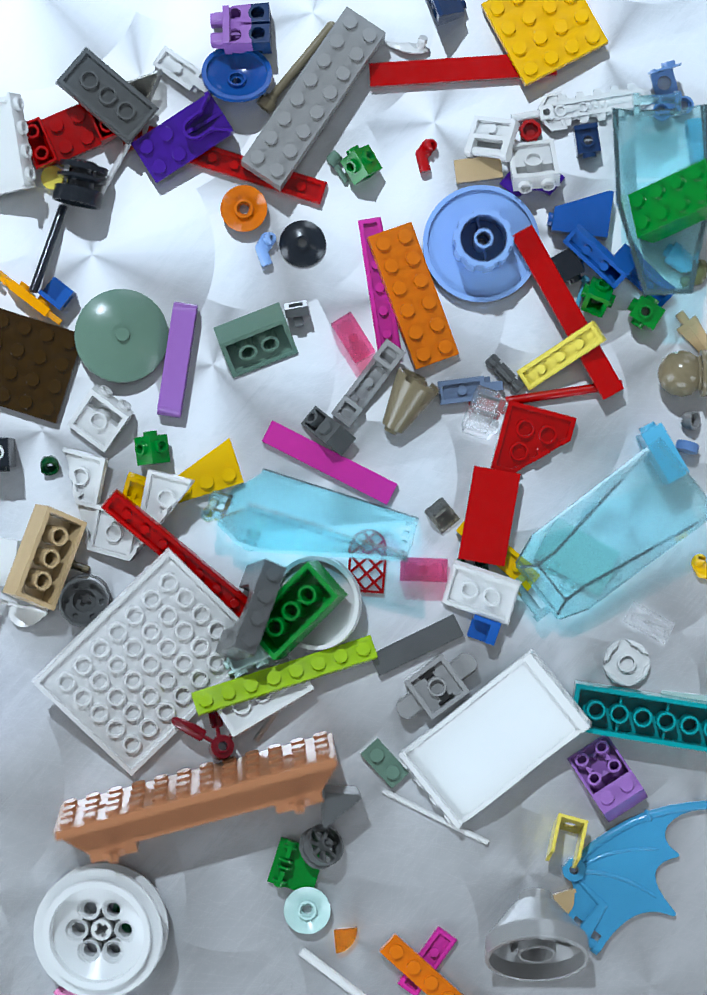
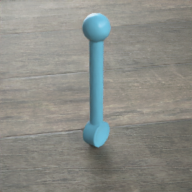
M583 275L581 279L582 284L576 300L578 307L582 300L580 295L585 283L588 284L590 282V278L587 275Z

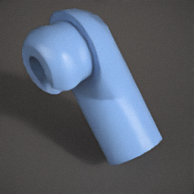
M272 232L263 233L255 245V250L262 267L272 264L269 251L276 242V236Z

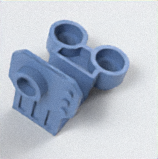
M675 60L661 63L662 68L653 69L648 72V75L650 74L656 100H658V103L651 110L652 117L657 121L667 120L673 108L680 115L689 114L694 108L693 100L688 96H682L681 90L678 91L673 68L681 66L682 63L676 64ZM662 76H667L671 80V86L667 90H662L658 87V79ZM681 101H684L687 104V108L685 110H681L679 108V104ZM658 108L664 109L665 113L663 116L657 115Z

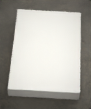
M455 559L452 563L442 603L509 625L521 581Z

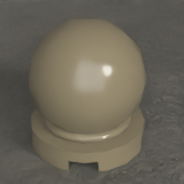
M679 350L663 358L657 373L662 388L669 394L679 397L689 396L697 390L700 391L701 397H706L707 350H700L698 356L689 351Z

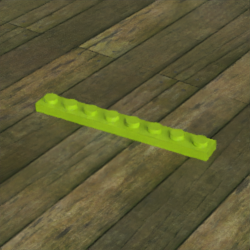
M371 635L192 692L191 695L199 717L378 659V655Z

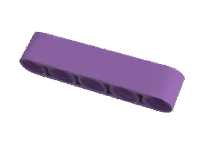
M174 301L157 415L181 418L198 305Z

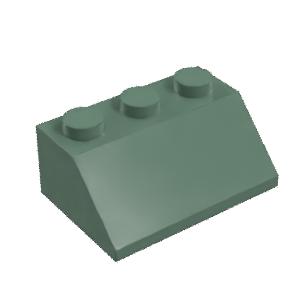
M279 302L213 328L233 378L298 353Z

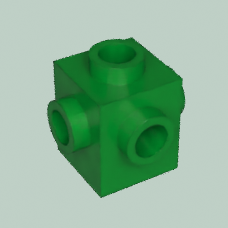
M369 144L361 148L358 145L346 151L347 156L340 161L354 185L368 180L383 169Z
M593 276L590 285L585 283L580 296L584 299L580 310L602 318L606 308H611L616 297V295L612 294L614 289L604 279Z
M648 294L646 297L641 295L639 299L634 297L627 310L631 311L628 315L632 319L630 323L641 330L643 327H646L650 331L654 330L666 310L658 305L659 301ZM642 308L648 310L647 316H644L641 313Z
M157 430L143 432V437L134 438L137 466L170 462L167 434L157 435Z

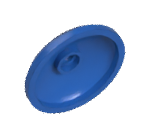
M216 49L207 56L202 65V81L206 89L221 100L233 103L248 102L260 97L267 91L272 81V68L268 59L259 51L232 52V54L225 55L224 49Z

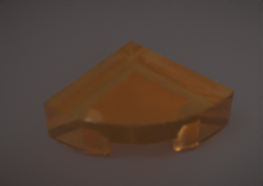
M357 926L334 929L336 953L347 950L354 943L357 935Z

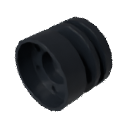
M60 159L59 166L69 171L59 170L57 172L58 176L67 181L66 183H55L52 199L76 207L100 210L103 193L94 190V186H105L106 181L96 176L106 177L109 170L87 160Z

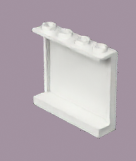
M6 92V96L0 97V195L36 187V173L31 160L32 149L27 136L28 125L23 111L24 101L21 98V94Z

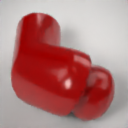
M432 138L423 140L415 151L420 173L431 171L428 158L437 148V142Z

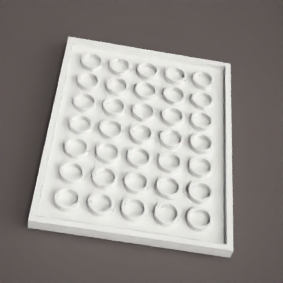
M167 548L32 679V683L132 776L179 730L172 724V718L179 717L189 721L197 713L191 695L192 692L232 679L228 674L232 670H226L223 661L227 660L226 657L215 651L222 631L233 627L239 620V617Z

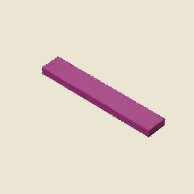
M381 217L358 220L377 351L386 339H389L401 348L397 321L367 241V237L383 232Z
M273 420L262 439V442L386 505L397 486V483L344 456L341 457L338 453Z

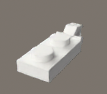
M164 45L152 65L189 91H193L196 94L199 89L203 92L208 91L202 81V70Z

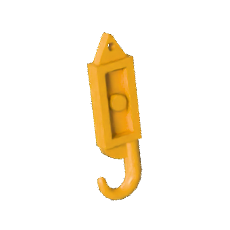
M0 270V282L43 316L52 319L58 325L61 324L63 320L52 313L53 310L49 308L51 305L49 301L41 295L36 298L30 293L27 284L23 281L19 284Z

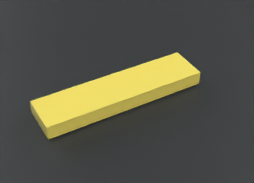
M593 320L516 372L530 391L607 339Z

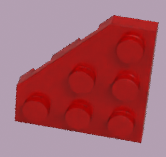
M508 400L490 468L513 473L518 472L530 463L537 461L561 445L571 441L577 418Z

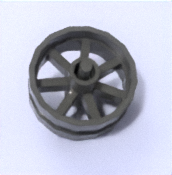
M322 824L315 825L305 831L299 840L300 854L304 861L312 868L325 869L338 862L343 855L344 844L342 838L332 826H328L325 829ZM326 855L330 858V862L326 861Z

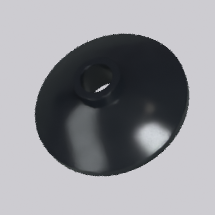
M300 220L289 224L283 230L279 240V247L282 256L287 262L297 267H308L317 263L322 258L326 248L324 233L316 224ZM305 239L307 244L304 247H300L298 241Z

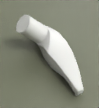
M419 35L417 43L385 41V45L407 54H423L429 51L425 47L428 41L426 35Z

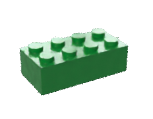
M707 158L628 195L637 238L655 243L707 219Z
M318 560L307 561L278 590L259 643L273 660L284 659L348 596Z

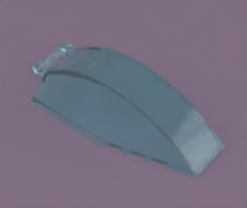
M680 91L662 95H639V93H633V110L612 108L615 192L618 211L644 296L692 294L707 219L660 241L651 243L637 238L628 195L707 158V104L681 109ZM674 104V109L640 110V105Z

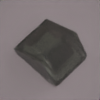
M443 497L439 498L425 510V514L441 533H444L460 519Z

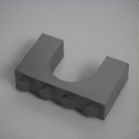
M263 559L246 566L239 585L240 588L249 591L246 606L236 624L222 631L216 653L235 661L255 656L286 567L268 559Z

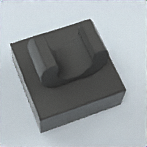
M307 300L284 304L286 319L293 318L295 328L304 326L303 316L309 315Z

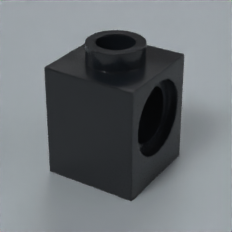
M570 248L551 257L565 283L569 282L572 285L582 279L581 274L585 272V269L577 255Z

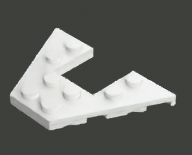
M63 448L62 451L66 455L70 471L68 473L69 479L73 483L72 491L75 503L79 507L82 521L87 522L84 530L87 550L133 561L145 544L101 508L102 504H100L109 458ZM149 469L140 508L159 524H162L195 480Z

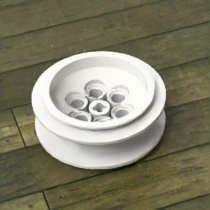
M109 862L90 863L67 873L46 893L38 907L34 920V944L42 966L50 977L64 989L76 995H123L139 986L160 961L167 945L169 921L167 910L160 894L142 874L122 864H111ZM88 902L96 905V912H91L87 908ZM110 903H117L120 907V912H113L110 908ZM76 922L84 924L85 932L77 930ZM123 923H127L132 927L131 933H127L122 929ZM100 925H106L108 929L102 931ZM87 943L95 944L97 952H91L87 947ZM110 944H117L120 947V952H113Z

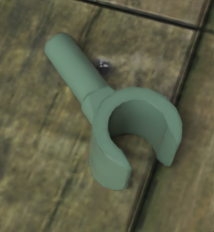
M333 150L327 156V162L336 170L342 182L345 183L348 179L338 165L343 158Z

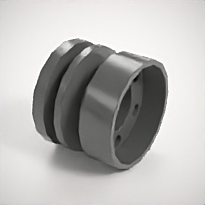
M91 573L79 574L72 577L62 589L59 596V609L63 617L70 624L78 627H87L110 605V589L107 583L97 575ZM87 593L90 595L89 599L92 602L87 601L85 604L82 602V596Z

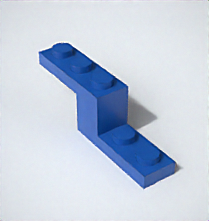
M578 224L562 241L613 289L627 278L646 296L648 294L657 299L660 307L677 291L626 243L613 255L581 224Z

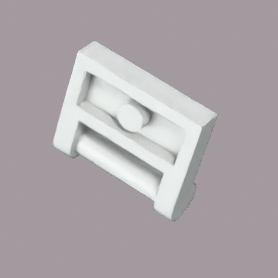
M475 115L464 150L465 156L469 158H474L475 156L497 158L503 162H510L513 144L520 123L514 119ZM478 141L502 144L501 149L477 147Z

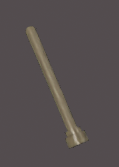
M329 21L273 90L270 93H266L265 96L262 95L256 103L265 112L271 114L276 108L275 104L278 102L277 98L316 52L335 24L333 21Z

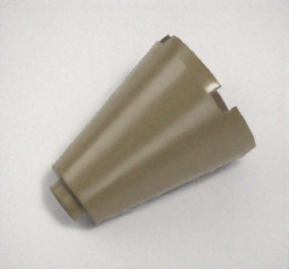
M399 367L382 421L385 425L384 429L393 435L403 433L438 395L440 389L434 383H431L430 386L427 385L426 378L406 368L402 370Z

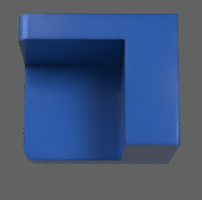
M56 277L51 279L43 291L41 289L38 291L42 297L61 312L76 295L73 290Z
M473 614L467 636L494 646L501 623Z

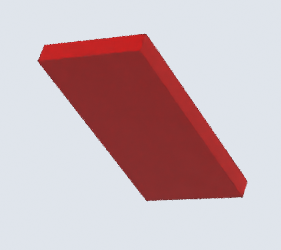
M474 466L458 559L505 567L521 474Z

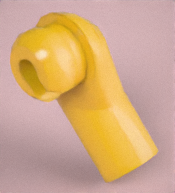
M698 553L692 558L691 566L699 578L707 579L706 557Z

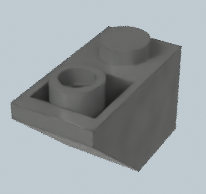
M317 406L310 411L301 423L341 457L356 439L343 426Z

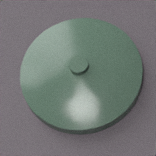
M114 289L95 296L84 306L75 325L74 341L79 358L90 372L109 382L129 383L146 377L157 368L166 353L169 332L162 311L150 298L137 291Z

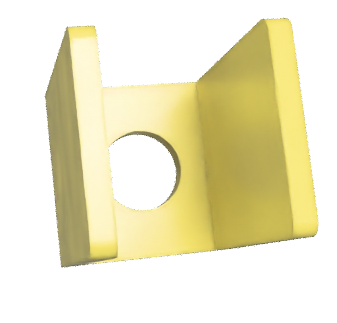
M558 813L552 826L545 861H549L553 855L558 831L561 829L578 834L571 867L576 868L581 859L588 821ZM566 822L573 823L575 825H568L566 824Z

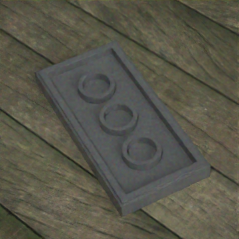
M87 47L84 48L55 82L56 85L128 145L159 110L156 105Z

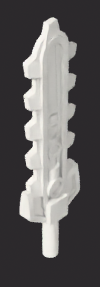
M635 83L627 84V89L619 90L618 86H611L610 92L602 93L600 88L593 89V94L586 96L583 91L576 92V96L573 98H567L566 94H562V91L545 93L537 110L511 114V119L518 122L539 119V122L550 132L567 130V126H571V121L579 120L581 124H585L592 117H596L598 121H604L606 115L613 114L615 119L622 118L623 112L629 111L632 116L640 115V109H643L648 102L654 100L653 92L637 88Z

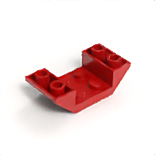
M79 103L44 119L36 117L26 122L28 125V142L32 149L31 159L36 170L57 165L60 159L78 157L105 145L117 137L114 132Z

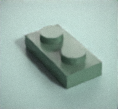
M378 737L360 753L391 788L409 773Z

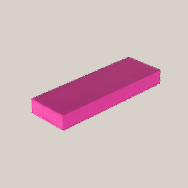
M438 925L418 954L437 969L456 943L457 938ZM403 973L397 984L412 995H419L421 989Z

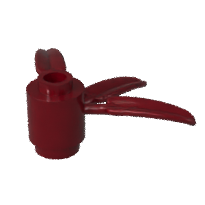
M217 711L208 713L210 726L216 730L217 736L214 739L205 735L206 730L188 720L179 717L171 719L175 727L198 741L204 739L210 742L209 753L214 759L224 760L233 753V737L231 734L228 736L221 735L220 727L223 726V721ZM220 742L224 743L227 747L226 750H220L218 744Z

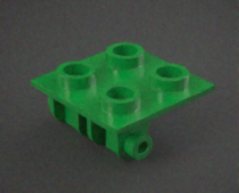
M281 837L267 882L273 883L274 886L279 888L286 887L292 890L301 887L314 888L320 870L312 868L304 861L300 854L299 842Z

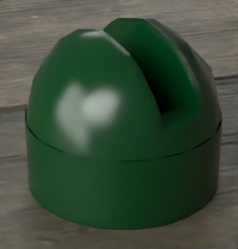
M53 455L44 456L40 462L41 472L45 475L56 474L59 471L57 458Z

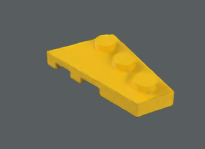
M230 438L178 475L195 480L178 503L244 483Z

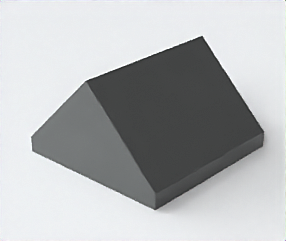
M325 785L322 792L323 802L320 815L323 827L326 829L362 798L356 786Z

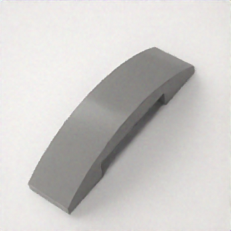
M386 339L331 414L350 427L406 352L389 339Z

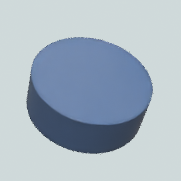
M681 439L676 441L675 447L677 451L692 455L698 454L699 445L697 443Z

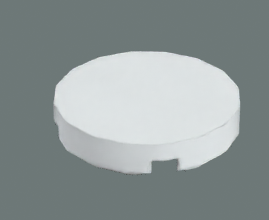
M622 639L614 642L606 650L603 657V667L606 675L614 683L621 686H632L640 683L647 676L650 669V658L647 650L640 643Z

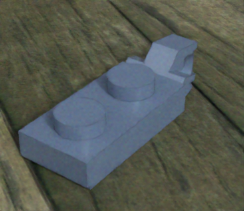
M490 376L437 382L440 389V405L491 398L493 391L504 390L503 381L490 382Z

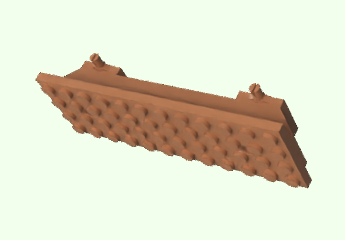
M319 732L314 734L313 738L306 740L304 738H296L290 741L291 744L283 746L281 744H274L269 746L268 750L261 752L251 750L242 757L229 756L220 763H203L199 766L200 768L193 770L184 768L177 771L175 775H158L149 782L139 780L132 783L130 787H113L107 793H91L85 799L78 801L77 798L68 799L60 806L54 829L56 841L63 840L89 854L92 863L108 860L109 863L114 864L115 861L116 864L119 857L137 852L139 842L142 840L275 805L277 814L295 810L297 814H300V811L304 813L305 807L323 802L322 790L338 766L332 733Z

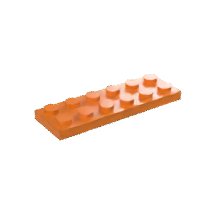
M412 222L367 237L414 370L458 355L456 343Z

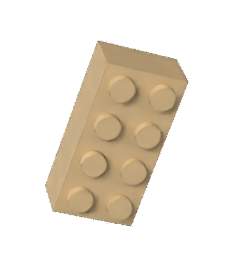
M35 504L2 592L37 607L54 611L87 522L50 506Z

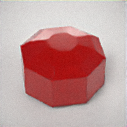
M534 119L524 120L519 127L520 139L524 142L537 141L542 135L540 124Z

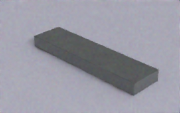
M454 614L376 651L378 659L372 660L379 676L464 634Z

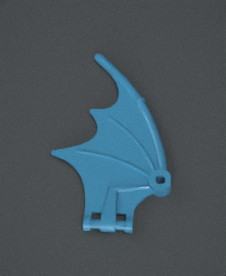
M707 800L671 804L649 811L646 809L643 813L625 820L594 839L582 850L581 859L577 864L578 869L574 873L570 872L573 856L568 857L561 870L566 879L571 881L573 889H576L577 892L574 893V905L568 915L572 919L577 916L582 920L579 926L588 936L589 947L592 953L597 955L611 935L633 916L646 912H661L670 916L676 915L660 892L655 877L657 868L663 862L679 856L667 843L665 831L671 821L681 814L696 810H706ZM594 930L601 935L597 941L591 937Z

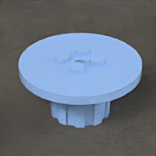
M468 186L449 194L432 211L423 235V254L434 280L449 294L469 302H493L516 292L532 273L517 249L512 235L533 225L539 236L538 226L531 211L514 194L495 186ZM483 240L486 245H481L478 241Z

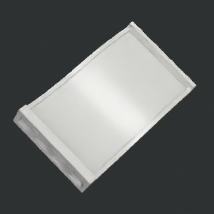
M531 649L425 734L402 749L399 753V760L406 770L410 769L415 775L416 783L428 791L431 802L436 807L440 806L445 812L444 817L448 823L454 824L458 829L463 823L501 796L549 756L580 733L585 732L590 728L592 722L537 653Z

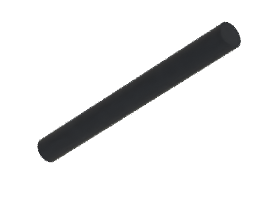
M59 204L29 287L30 292L38 293L68 209L65 205Z

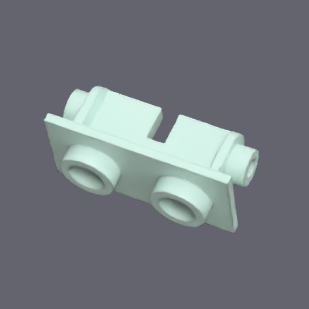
M259 644L255 656L238 661L226 657L227 660L223 661L226 670H232L228 672L230 678H238L247 675L250 669L255 667L261 669L268 666L272 658L269 654H266V651Z

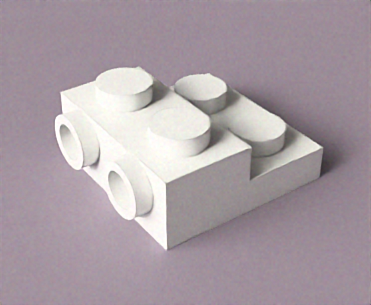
M554 139L513 144L512 159L509 162L513 191L526 194L531 192L532 189L542 188L545 191H551L556 186H560V170Z
M96 385L89 391L67 425L105 453L135 412L131 410L132 406L124 399L117 400L113 397V392L109 387Z

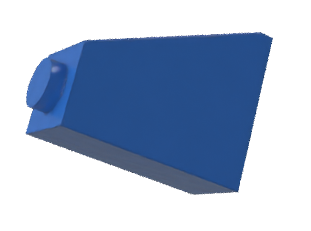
M606 191L555 206L553 213L548 212L547 226L551 227L550 233L569 235L578 224H581L596 239L606 240L608 238L614 191Z

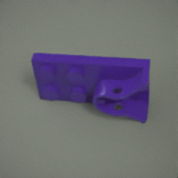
M206 91L203 97L131 143L156 183H159L235 133L209 91Z

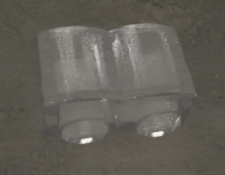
M478 385L461 424L462 432L489 440L492 434L495 435L499 427V421L497 420L500 415L505 414L508 407L505 393Z

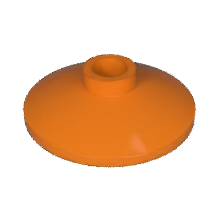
M239 185L233 187L224 195L220 206L221 216L224 222L235 231H253L264 222L267 215V203L263 194L258 189L248 185ZM242 206L249 208L246 214L240 212Z

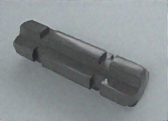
M492 354L485 361V364L490 369L493 368L495 370L494 373L506 385H510L509 389L513 393H518L524 387V383L519 378H515L516 375L504 362L501 364V359L496 354Z

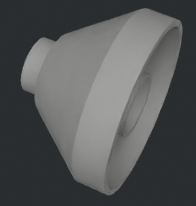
M529 888L521 891L518 895L519 900L513 903L485 938L486 965L493 972L511 979L548 981L564 978L581 971L586 967L590 959L587 934L552 899L550 891L542 888Z

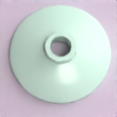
M298 888L285 901V920L296 932L302 934L316 933L325 927L330 918L331 907L329 900L323 892L316 888ZM305 905L311 906L312 911L310 913L303 911Z

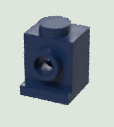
M598 123L575 125L572 132L576 157L582 156L583 159L596 158V154L601 152ZM585 137H590L592 139V143L590 145L584 143Z

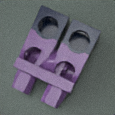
M269 2L234 5L231 7L229 5H222V12L210 13L211 29L222 28L223 31L210 33L211 48L224 49L225 55L232 54V52L244 53L246 51H262L263 54H272V25Z

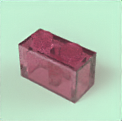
M351 311L331 323L332 329L355 365L376 353Z
M400 557L399 580L447 582L448 559Z

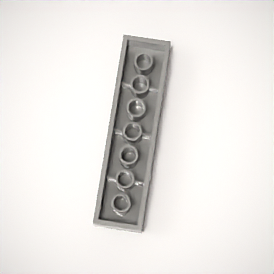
M346 6L242 158L241 165L278 191H281L384 41L386 32Z

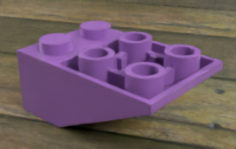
M602 735L567 758L608 822L648 797L609 736Z

